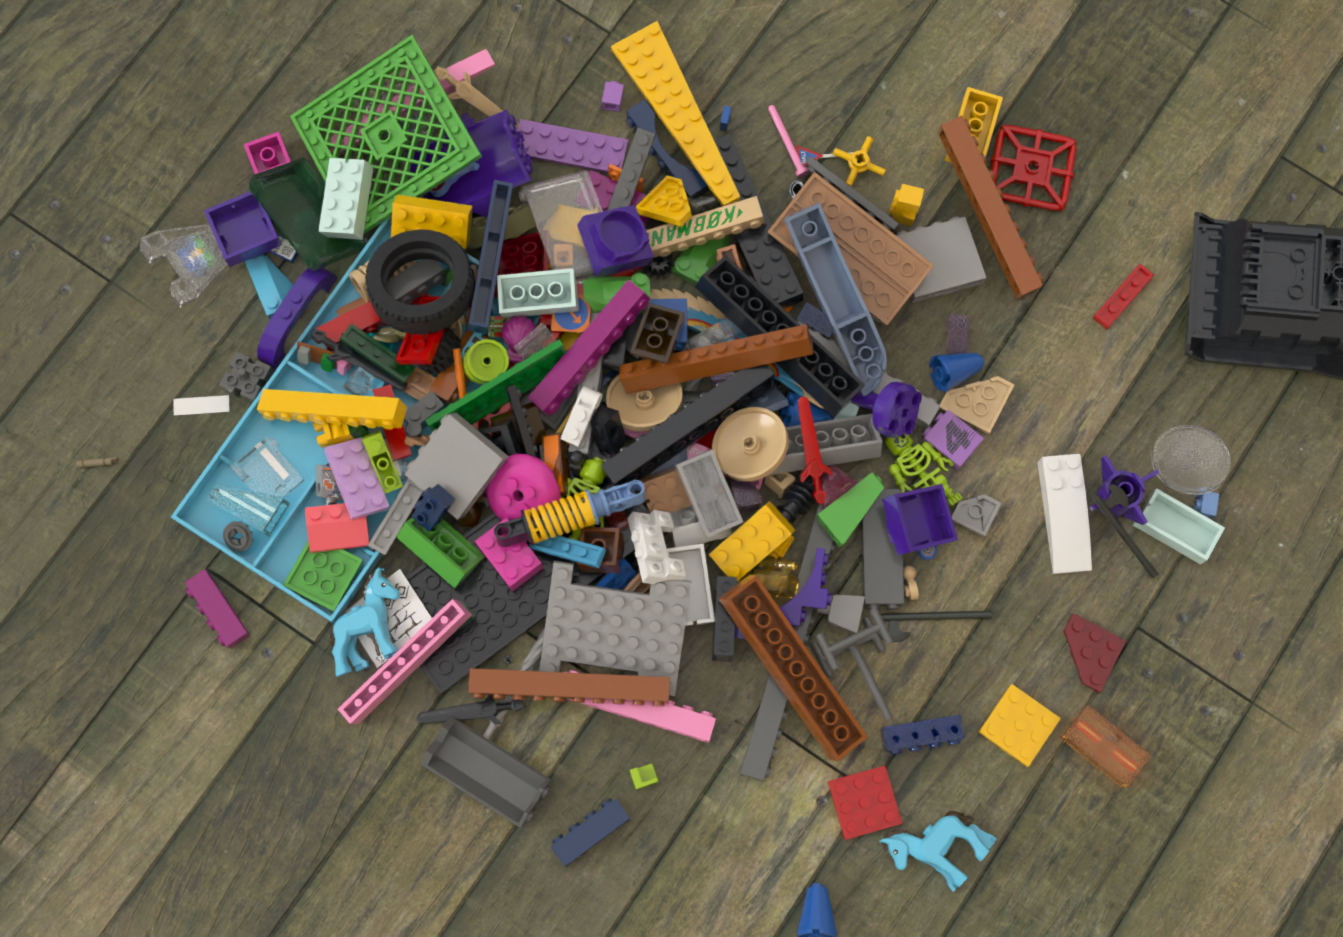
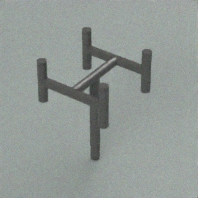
M877 607L869 610L876 623L875 625H873L868 616L862 619L867 629L829 646L822 632L816 635L818 642L815 641L810 645L827 678L834 675L832 670L840 667L835 657L851 651L878 707L887 721L893 718L858 647L873 640L879 653L886 650L877 633L879 631L886 645L893 642Z

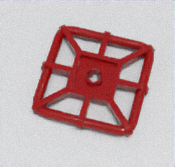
M1002 125L997 134L994 155L991 157V171L995 177L993 182L996 184L999 164L1012 166V176L996 187L1002 190L1016 182L1026 184V191L1024 197L1002 193L1003 197L1001 199L1023 204V207L1032 206L1052 211L1064 210L1068 201L1071 179L1074 178L1073 168L1077 151L1075 139L1043 132L1042 129L1038 128L1034 130L1014 125ZM1013 133L1035 137L1034 147L1022 146ZM1005 136L1016 149L1015 159L1001 157ZM1041 139L1064 143L1052 152L1039 149ZM1069 149L1066 170L1053 168L1054 157ZM1033 163L1037 170L1032 171L1028 166ZM1050 175L1064 178L1061 199L1049 184ZM1032 186L1044 188L1054 203L1031 199Z

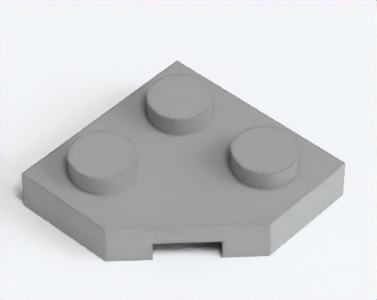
M983 494L958 502L951 517L954 523L984 538L1001 506V502Z

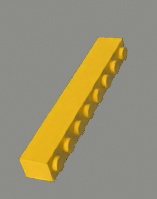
M263 389L257 411L263 415V418L271 421L274 419H281L286 422L297 420L301 423L310 421L317 424L332 423L337 426L348 424L353 427L364 425L369 428H376L377 426L390 430L402 427L407 406L399 398Z

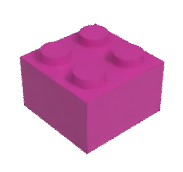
M279 131L244 144L260 185L295 173Z

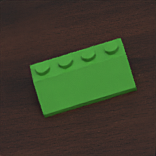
M410 518L396 536L454 588L462 583L485 557L444 519L428 532L414 518Z

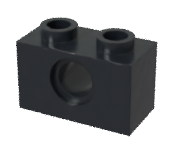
M603 406L592 416L590 423L597 448L613 454L627 441L619 411Z

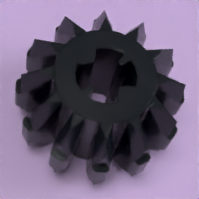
M672 254L664 257H654L644 267V272H649V277L656 275L657 280L660 275L664 278L667 277L666 272L671 273V267L674 266V261L671 260Z

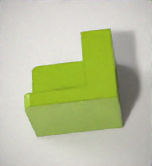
M652 764L630 770L636 790L659 782Z

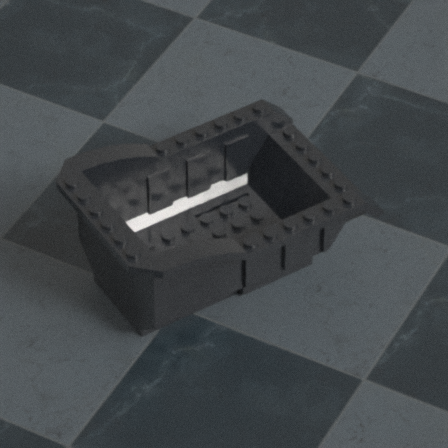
M1195 212L1184 355L1199 362L1315 372L1319 375L1343 380V229L1329 228L1326 225L1318 224L1292 225L1282 221L1267 220L1266 222L1248 221L1245 218L1236 221L1216 220L1204 213Z

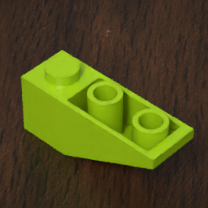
M378 430L363 436L362 441L384 493L386 494L403 487L381 431Z

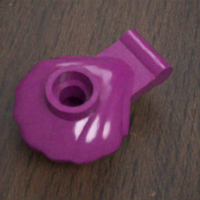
M525 316L511 317L505 321L501 329L502 338L508 345L509 363L517 364L522 362L525 349L537 339L536 325Z

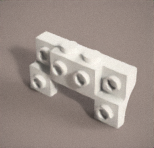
M653 510L651 514L632 512L628 517V523L642 582L655 584L666 580L683 581L686 577L683 561L668 557L662 533L671 532L674 529L671 513Z

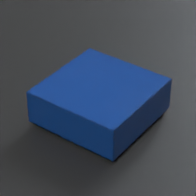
M724 106L720 122V130L726 131L728 128L731 107Z

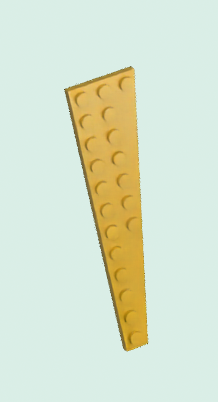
M658 21L612 45L611 51L720 204L726 206L738 202L740 195Z

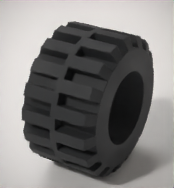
M448 327L445 328L432 363L417 365L429 374H439L440 371H445L454 362L453 349H461V340Z

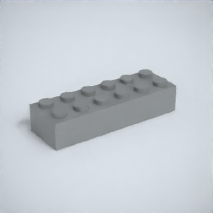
M872 414L814 423L821 459L824 465L828 466L881 457L882 439L873 425ZM801 425L786 427L789 438L787 453L782 463L769 475L804 470L806 467Z

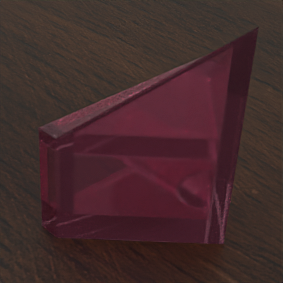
M836 465L830 467L832 476L826 472H823L820 476L822 489L826 492L825 503H822V510L856 485V482Z

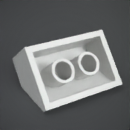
M692 506L671 513L674 525L671 536L675 547L704 544L709 541L724 539L732 534L731 528L706 538Z

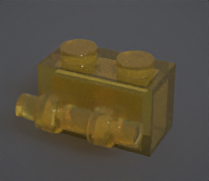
M772 558L760 561V567L766 568V571L755 570L754 575L758 576L769 594L775 597L794 598L797 594L799 579L792 575L790 570H796L797 563L786 559L775 561ZM775 568L781 569V572L775 571Z

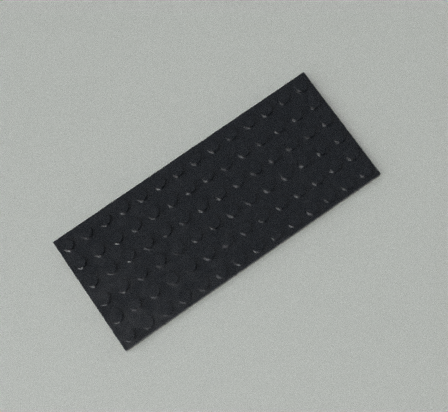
M592 441L590 459L593 460L594 457L600 458L603 461L607 459L603 452L597 448L596 443ZM568 458V478L571 481L574 478L582 480L580 475H574L573 471H570V461ZM605 478L601 485H596L603 489V491L611 488ZM575 487L574 490L580 493L581 491L577 487ZM643 504L611 513L610 516L604 515V528H620L624 536L622 559L635 552L628 517L632 512L650 514ZM493 513L462 536L483 554L475 541L500 523L501 520ZM601 523L595 524L594 527H601ZM563 529V535L561 536L569 538V536H572L573 531L565 533ZM528 540L525 541L526 544L529 546L530 542ZM532 550L544 568L512 592L486 556L456 588L452 587L429 565L424 563L406 576V579L430 616L433 618L448 602L455 599L460 602L464 601L476 618L461 630L458 628L420 667L440 695H442L468 676L470 668L477 669L546 618L554 561L574 563L571 583L590 585L605 573L581 572L577 562Z

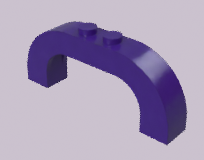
M315 264L304 271L297 279L268 322L261 336L257 350V357L260 362L271 366L276 371L286 356L284 344L289 333L313 297L320 290L328 294L338 279L336 274L319 264Z

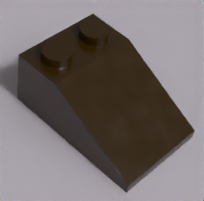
M648 303L630 354L668 364L685 324V312Z

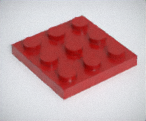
M885 765L828 781L844 840L903 824Z

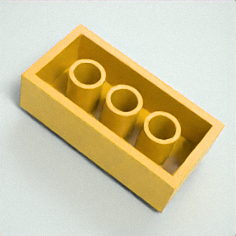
M967 87L958 117L962 115L963 119L968 120L971 127L969 130L971 136L976 137L979 144L977 148L986 157L1003 97ZM946 154L945 161L951 163L948 154Z
M397 195L392 205L391 238L410 230H433L448 235V237L457 241L463 249H466L470 242L473 206Z
M768 501L720 543L709 556L728 577H736L738 581L792 535L795 529L778 509Z

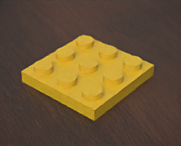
M1010 684L978 733L1020 763L1029 767L1061 718L1019 688Z

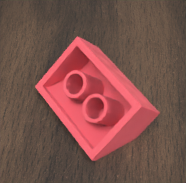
M345 503L305 508L310 553L368 546L367 516L351 520Z

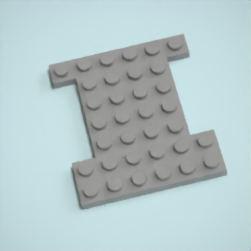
M554 561L539 671L560 672L561 661L636 671L638 676L670 677L669 696H675L692 581L666 580L651 584L650 594L571 583L574 563Z

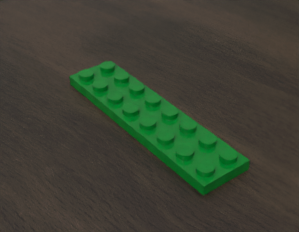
M560 339L550 343L541 351L533 353L526 360L517 363L506 372L500 373L493 380L482 384L481 387L473 392L467 393L463 398L449 404L440 412L434 413L425 421L432 432L435 429L438 430L441 426L440 421L446 414L457 413L470 425L476 423L509 403L504 386L513 384L516 388L519 387L522 395L540 384L566 353L564 345Z

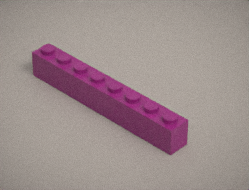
M628 279L528 398L550 417L556 413L563 401L571 396L574 388L597 365L598 360L603 354H606L615 340L622 336L626 327L634 322L641 310L646 308L650 300L647 294Z

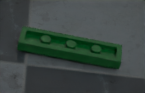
M352 323L340 338V341L402 384L406 382L415 369L411 364H399L396 361L397 354Z

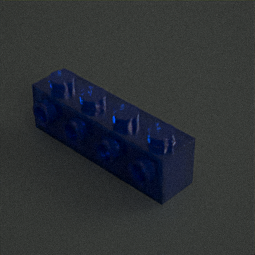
M961 715L886 726L880 729L884 752H890V755L901 754L903 749H909L910 752L922 750L921 746L929 745V749L941 747L940 743L948 742V745L960 744V740L965 738Z

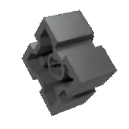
M235 352L229 364L232 371L231 373L225 372L219 386L224 392L236 397L240 394L245 401L253 403L261 392L263 385H266L274 374V370L271 366L257 360L254 364L250 357Z

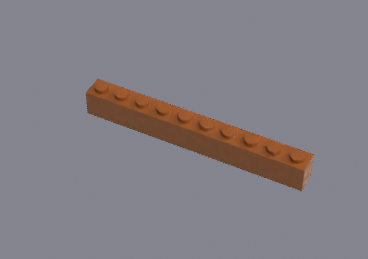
M805 324L673 353L668 364L650 359L620 365V381L626 394L811 355L813 354V341L808 326Z
M470 668L468 693L473 695V698L484 699L485 695H491L493 699L501 700L505 699V696H513V700H525V697H533V701H545V698H553V702H565V699H573L574 703H585V700H593L595 704L613 701V704L624 705L625 701L633 702L632 705L644 706L645 702L652 703V706L662 707L664 703L669 702L670 677Z

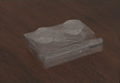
M542 323L513 348L524 361L533 353L541 351L557 340L548 330L547 326Z

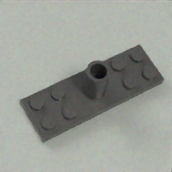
M810 156L807 159V169L811 174L815 172L830 185L841 191L848 199L867 211L866 213L880 221L889 231H893L895 234L899 231L900 225L898 222Z

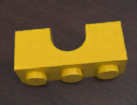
M902 184L900 190L896 189L889 210V214L892 215L891 218L899 224L912 226L921 205L924 189Z

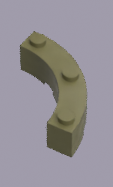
M536 189L530 196L522 200L523 204L517 208L516 206L509 207L503 240L518 238L522 233L553 216V213L559 208L553 189ZM485 216L472 218L470 242L467 248L477 249L482 246L487 221Z

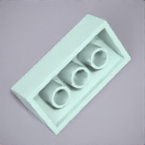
M574 268L497 275L499 314L503 318L579 311L578 289Z

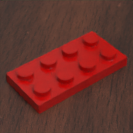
M441 296L421 297L418 305L433 302ZM445 329L422 335L406 333L396 361L399 364H431Z

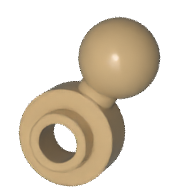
M906 565L903 567V579L907 581L906 586H904V595L909 597L910 601L918 600V587L914 580L916 569L911 565Z

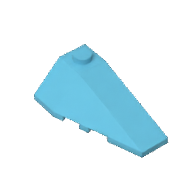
M265 254L246 260L245 263L270 320L293 284Z

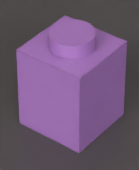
M616 81L605 82L602 97L603 110L620 112L624 94L623 84Z

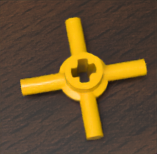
M869 136L866 137L861 150L852 154L835 148L833 151V155L848 161L851 172L846 180V184L852 187L858 173L868 169L883 176L886 169L870 163L867 153L873 138Z

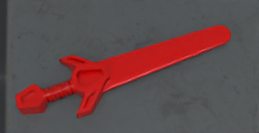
M802 396L798 400L806 467L802 471L800 478L803 483L809 475L813 477L815 489L813 496L816 503L820 504L825 503L826 492L822 489L820 476L823 472L832 476V471L822 463L809 400L807 397Z

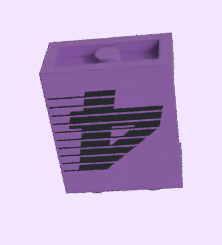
M947 410L945 414L941 412L934 420L936 424L933 428L929 426L922 434L924 436L922 443L928 441L954 462L953 468L958 471L984 438L951 411Z

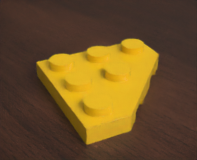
M666 176L636 206L639 215L677 226H682L692 216L682 179Z

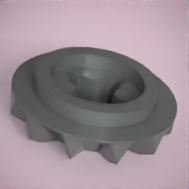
M242 521L229 523L223 532L226 545L236 552L247 550L251 547L250 545L254 540L252 539L253 532L248 528L249 525L243 524ZM237 533L244 535L242 538H233Z

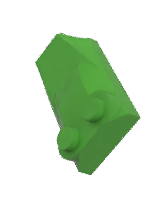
M725 235L724 238L719 240H709L703 245H693L682 251L675 262L671 274L696 286L701 276L717 263V249L729 246V236Z
M636 273L632 277H590L583 279L584 300L591 306L592 313H600L629 279L650 298L648 303H651L649 278L643 273ZM645 309L641 310L638 314H644Z

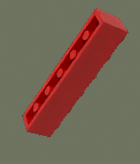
M428 292L413 300L409 305H418L421 297L429 296ZM369 301L317 327V330L324 331L326 338L328 337L331 341L339 343L342 342L340 341L341 334L346 331L351 323L366 334L374 333L378 330L377 328L388 325L378 317ZM325 345L328 351H335L332 348Z

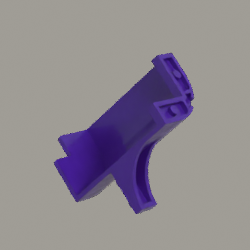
M504 110L479 122H475L473 117L470 118L467 112L460 115L465 127L483 156L476 161L480 167L478 170H472L459 177L443 196L434 197L428 192L422 198L473 206V213L487 218L494 180L513 183L512 188L531 181V173L533 172L531 165H533V162L525 150L523 143L525 141L524 135L521 130H517L515 117L513 114L510 115L508 110ZM446 133L444 139L450 140ZM431 141L429 150L435 151L437 142ZM443 143L440 152L447 153L449 144ZM415 151L413 160L419 161L422 152ZM427 154L425 162L431 163L433 155ZM411 164L410 170L412 173L416 174L418 165Z

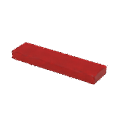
M1139 264L1093 316V319L1107 330L1153 278L1154 274L1142 264Z
M391 384L372 389L374 397L395 398ZM403 424L401 428H393L391 430L384 428L393 462L411 457L410 447L404 443L406 434Z

